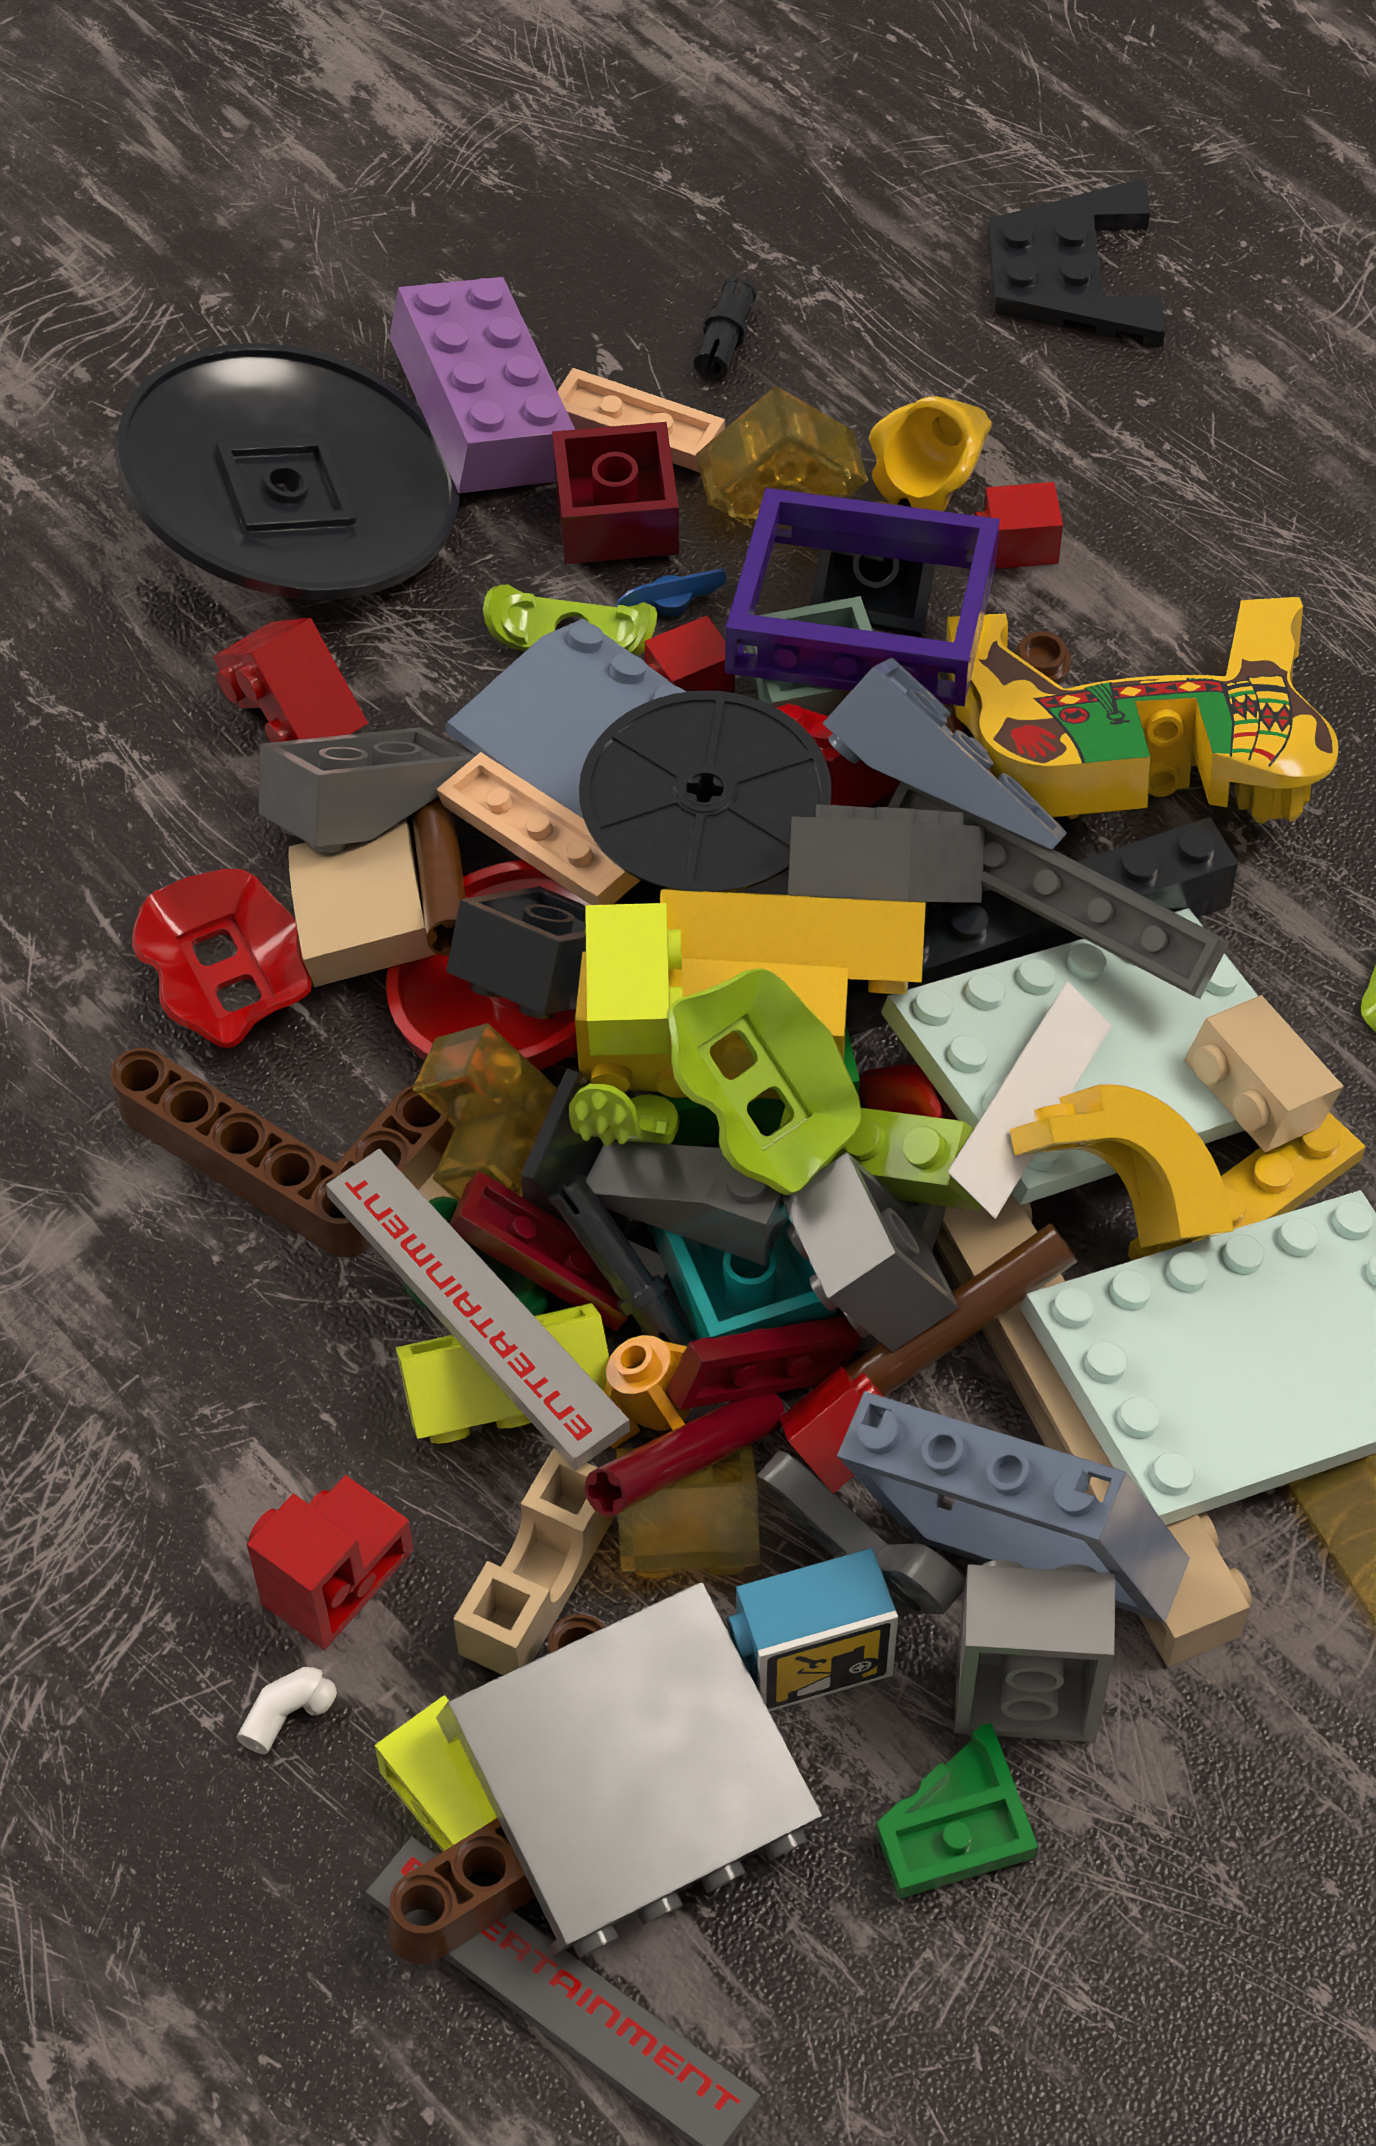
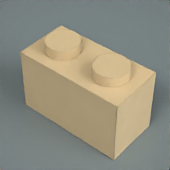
M1262 995L1206 1018L1184 1059L1197 1077L1212 1091L1234 1116L1239 1125L1248 1132L1264 1152L1319 1128L1344 1087Z

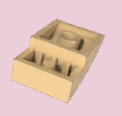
M407 817L371 841L348 843L346 850L342 852H318L312 850L308 842L289 847V873L303 961L314 987L436 955L427 944L418 864Z

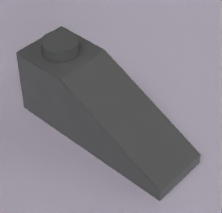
M613 1141L610 1146H603L587 1177V1183L605 1209L764 1266L789 1216L781 1199L784 1194L734 1169L722 1154L721 1148L640 1142L619 1144L618 1141Z

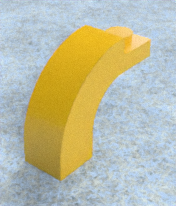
M1098 1084L1059 1097L1060 1104L1035 1109L1036 1121L1010 1129L1014 1156L1062 1150H1082L1090 1152L1106 1161L1121 1177L1129 1192L1141 1248L1194 1242L1234 1231L1222 1178L1204 1142L1180 1114L1163 1101L1144 1091L1122 1085Z

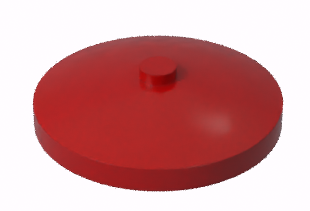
M524 860L499 863L463 877L466 898L541 886L581 904L590 905ZM436 954L388 968L386 981L387 1001L397 1027L409 1046L421 1059L445 1073L475 1080L508 1079L534 1073L552 1066L577 1051L576 1009L557 1012L556 1017L552 1019H539L527 1016L518 1010V1003L504 997H488L477 994L470 990V982L447 973L449 956Z

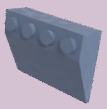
M581 619L542 636L447 722L445 732L475 755L482 752L583 818L579 803L580 775L586 757L599 736L618 718L643 703L686 691L675 686L649 667L641 658L631 654L609 638L600 628L590 624L585 619Z

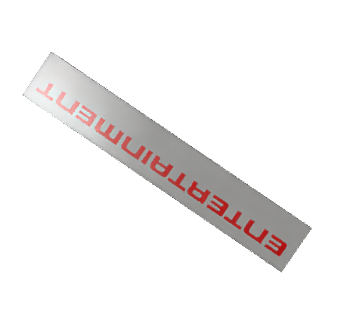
M380 1148L326 1184L328 1198L575 1471L630 1432L629 1419Z

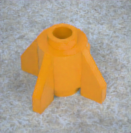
M641 1335L628 1339L611 1354L606 1366L607 1379L604 1393L625 1414L630 1424V1432L610 1445L612 1449L641 1431L637 1423L657 1431L675 1430L685 1425L684 1420L690 1413L691 1408L679 1410L666 1389L687 1346L665 1342L655 1336Z

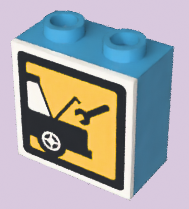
M873 1548L736 1587V1614L727 1616L729 1634L769 1712L893 1676L898 1615Z

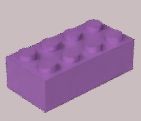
M481 278L398 287L389 338L458 493L555 482L552 431L573 430L575 428L504 278Z

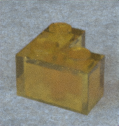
M777 386L773 387L696 453L708 504L748 526L757 519L766 488L823 496L834 494L851 495L868 481L854 431Z
M488 1023L435 1038L412 1088L455 1126L432 1179L454 1199L459 1201L466 1184L479 1170L522 1197L520 1175L558 1088Z

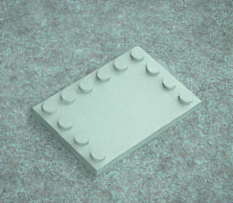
M1189 908L1175 912L1202 926ZM1081 939L907 990V994L888 995L881 1014L957 1119L965 1121L975 1129L1066 981H1068L1112 1025L1072 1093L1098 1084L1122 1085L1144 1091L1163 1101L1180 1114L1191 1125L1204 1144L1245 1131L1234 1116L1184 1061L1206 1018L1258 996L1225 953L1201 999L1193 997L1090 941ZM1082 1150L1035 1153L1011 1193L1019 1205H1023L1116 1174L1117 1172L1100 1157Z
M1361 1190L1234 1229L1233 1232L1204 1238L1026 1294L1020 1310L1112 1466L1127 1472L1165 1525L1376 1453V1212Z

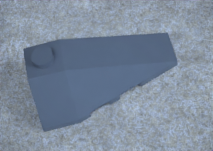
M893 658L874 666L823 722L833 733L828 738L831 745L843 757L854 764H857L861 759L871 768L1051 850L1067 833L1016 780L1005 773L996 778L989 771L993 765V761L988 756L989 752L975 738H969L958 730L952 733L945 725L951 713Z

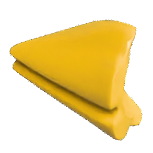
M938 396L924 397L915 403H910L894 410L873 427L869 436V442L877 460L872 472L875 486L890 503L898 504L903 498H906L910 502L911 507L945 511L953 493L965 485L975 469L982 447L992 428L991 420L981 408Z

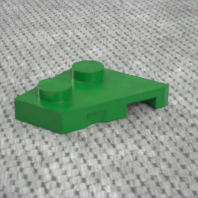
M991 1722L980 1725L972 1733L971 1741L945 1765L941 1762L921 1780L920 1788L910 1798L901 1799L877 1822L876 1835L899 1899L1037 1857L1038 1852L1036 1839Z

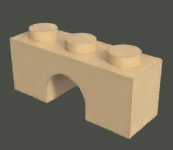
M553 1448L521 1502V1524L508 1556L501 1566H497L489 1561L486 1562L453 1619L459 1655L501 1675L510 1673L533 1662L615 1516L609 1517L599 1514L593 1509L586 1497V1478L597 1467L585 1463L575 1471L561 1454Z

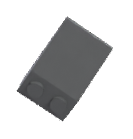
M421 727L261 743L259 814L280 826L283 833L297 836L308 842L312 850L324 853L342 852L346 850L348 843L371 841L437 798L439 795L436 789L476 755Z

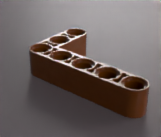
M135 1048L125 1051L116 1058L111 1066L110 1078L122 1120L129 1127L323 1250L338 1257H352L361 1254L371 1244L347 1218H334V1216L342 1212L328 1198L326 1189L328 1182L380 1148L415 1188L419 1190L448 1158L454 1148L455 1137L451 1103L447 1094L442 1089L431 1084L418 1083L402 1090L341 1159L335 1163L154 1050ZM144 1087H151L144 1091H137L138 1089ZM192 1118H201L200 1120L192 1123L185 1122L186 1120ZM420 1123H433L427 1127H415V1125ZM242 1149H251V1151L244 1154H233ZM290 1181H303L295 1186H283Z
M572 1614L564 1617L551 1629L548 1636L546 1655L606 1626L598 1619L585 1614ZM498 1818L408 1873L395 1884L389 1902L388 1940L393 1951L400 1958L413 1964H428L438 1960L536 1897ZM477 1871H487L494 1874L500 1881L489 1887H480L472 1884L466 1877ZM415 1910H428L433 1912L439 1920L428 1926H417L410 1923L404 1917Z

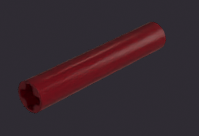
M775 1393L732 1400L591 1471L585 1481V1493L588 1502L599 1514L609 1517L631 1508L778 1431L782 1427L779 1418L785 1414L782 1401Z

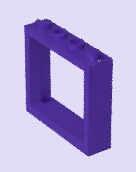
M766 488L726 624L725 673L852 691L874 666L893 658L938 699L940 703L965 707L996 566L1000 519ZM779 524L792 526V530L779 529L778 527ZM774 543L970 569L954 642L754 615ZM974 550V555L967 554V551ZM745 645L756 646L757 654L743 652ZM939 672L955 674V682L939 680Z

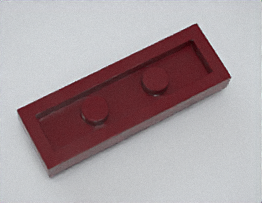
M479 1170L475 1173L463 1190L450 1226L465 1241L574 1307L592 1303L601 1315L602 1324L617 1331L630 1315L623 1316L616 1306L620 1300L570 1227Z
M846 1316L824 1320L813 1319L800 1324L770 1329L759 1328L747 1333L717 1338H702L689 1342L666 1391L678 1409L683 1410L819 1385L840 1366L844 1368L849 1365L863 1337L855 1331Z

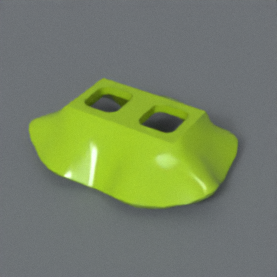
M764 968L743 971L735 977L705 991L683 997L670 1006L668 1021L672 1039L671 1062L674 1078L682 1093L692 1101L706 1106L716 1114L720 1126L719 1144L724 1157L737 1171L749 1178L767 1184L784 1195L799 1193L853 1138L861 1122V1106L858 1094L830 1030L779 976ZM730 1032H736L741 1036L752 1053L753 1063L748 1069L730 1080L723 1076L710 1055V1048ZM772 1088L778 1093L787 1107L790 1118L785 1125L774 1133L764 1136L759 1132L748 1115L747 1105L763 1091Z

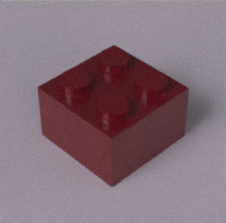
M667 422L552 431L555 484L565 564L679 554V506Z

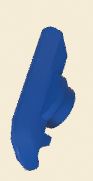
M716 569L683 577L665 575L653 583L629 590L618 599L615 607H618V605L630 607L645 602L654 606L656 611L663 616H678L685 612L693 597L710 594L725 584L726 573L724 569Z

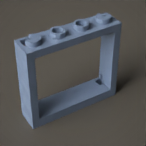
M864 1391L837 1457L916 1542L983 1564L992 1560H1010L1021 1564L1024 1568L1055 1570L1060 1566L1068 1564H1080L1089 1566L1099 1573H1115V1607L1163 1623L1166 1622L1190 1557L1127 1472ZM1092 1477L1110 1482L1103 1502H1099L1095 1496L1086 1494ZM944 1496L955 1499L951 1510L940 1508Z

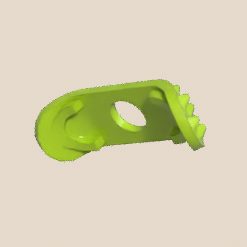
M508 584L492 587L486 594L483 606L484 619L490 634L499 642L521 651L528 650L542 636L555 631L557 624L564 618L574 616L585 619L590 624L597 626L605 635L631 654L639 656L645 651L644 641L650 639L655 632L657 620L656 608L645 602L630 607L624 605L611 607L535 597L534 594L523 593Z
M589 1084L579 1089L569 1104L571 1127L585 1141H588L592 1136L601 1138L605 1146H610L614 1140H618L619 1144H625L626 1142L671 1144L678 1132L680 1122L678 1112L674 1104L662 1096L640 1095L629 1099L624 1092L614 1086Z

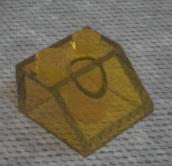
M750 1445L619 1513L621 1572L635 1571V1574L639 1577L657 1579L675 1574L676 1569L704 1568L705 1572L713 1575H733L742 1572L745 1566L760 1565L758 1493L752 1446ZM637 1448L616 1449V1459Z

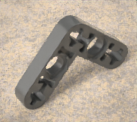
M778 1451L755 1477L762 1490L834 1558L873 1548L896 1612L944 1614L964 1591L965 1579L941 1555L919 1543L888 1545L815 1475L789 1454Z

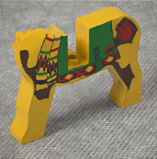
M1300 597L1241 600L1226 676H1146L1102 681L1068 689L1062 688L1007 648L1008 620L1006 613L987 614L983 621L965 707L954 705L956 717L989 752L988 756L993 761L989 771L996 778L1002 773L1009 775L1051 817L1067 816L1071 820L1077 818L1080 814L1147 808L1148 793L1156 797H1164L1172 794L1177 789L1189 788L1193 749L1206 797L1210 805L1228 807L1229 783L1234 782L1236 783L1235 798L1239 810L1249 809L1256 822L1264 824L1268 819L1282 818L1293 822L1302 814L1303 806L1310 801L1311 784L1329 775L1336 766L1338 758V740L1333 728L1292 686L1294 660L1299 656L1303 604ZM960 616L947 617L946 641L954 642ZM947 673L949 681L955 682V674Z

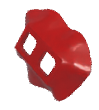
M220 869L183 878L151 893L139 908V914L133 929L132 947L136 957L142 963L152 965L158 971L161 1007L173 1021L199 1033L219 1047H235L244 1039L255 1023L278 1009L295 1004L306 997L311 990V977L303 961L296 918L267 890L256 876L245 870ZM220 934L230 936L237 949V953L234 956L210 966L202 965L193 951V947L196 944ZM246 979L255 983L261 995V999L258 1002L233 1012L223 1009L216 995L220 989Z

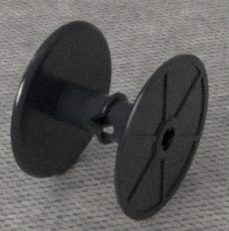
M688 691L659 697L643 703L618 718L599 736L583 764L579 783V803L586 827L600 850L615 865L641 880L617 900L618 904L660 903V893L663 889L695 892L788 894L792 816L815 817L816 805L831 804L832 789L830 773L822 751L811 735L792 717L768 703L741 694L723 691Z

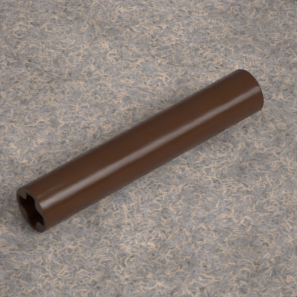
M438 796L412 813L427 944L436 954L449 956L460 899H466L455 814L442 805Z
M1050 1223L954 1290L952 1294L959 1308L896 1351L892 1352L880 1342L844 1367V1369L853 1380L864 1372L886 1397L1023 1301L1026 1294L1037 1291L1078 1261L1063 1238Z

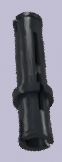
M584 1174L571 1180L572 1184L568 1185L565 1183L548 1197L549 1202L554 1204L620 1300L616 1306L622 1315H631L646 1336H655L662 1341L688 1346L689 1342H694L697 1336L694 1332L690 1331L663 1292L666 1289L665 1287H667L666 1283L660 1275H651L587 1183V1178Z

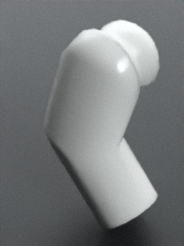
M302 1667L266 1685L261 1690L236 1736L237 1740L254 1752L267 1754L290 1713L300 1707H303L311 1715H319L329 1709L337 1694L334 1682L323 1678L322 1670Z

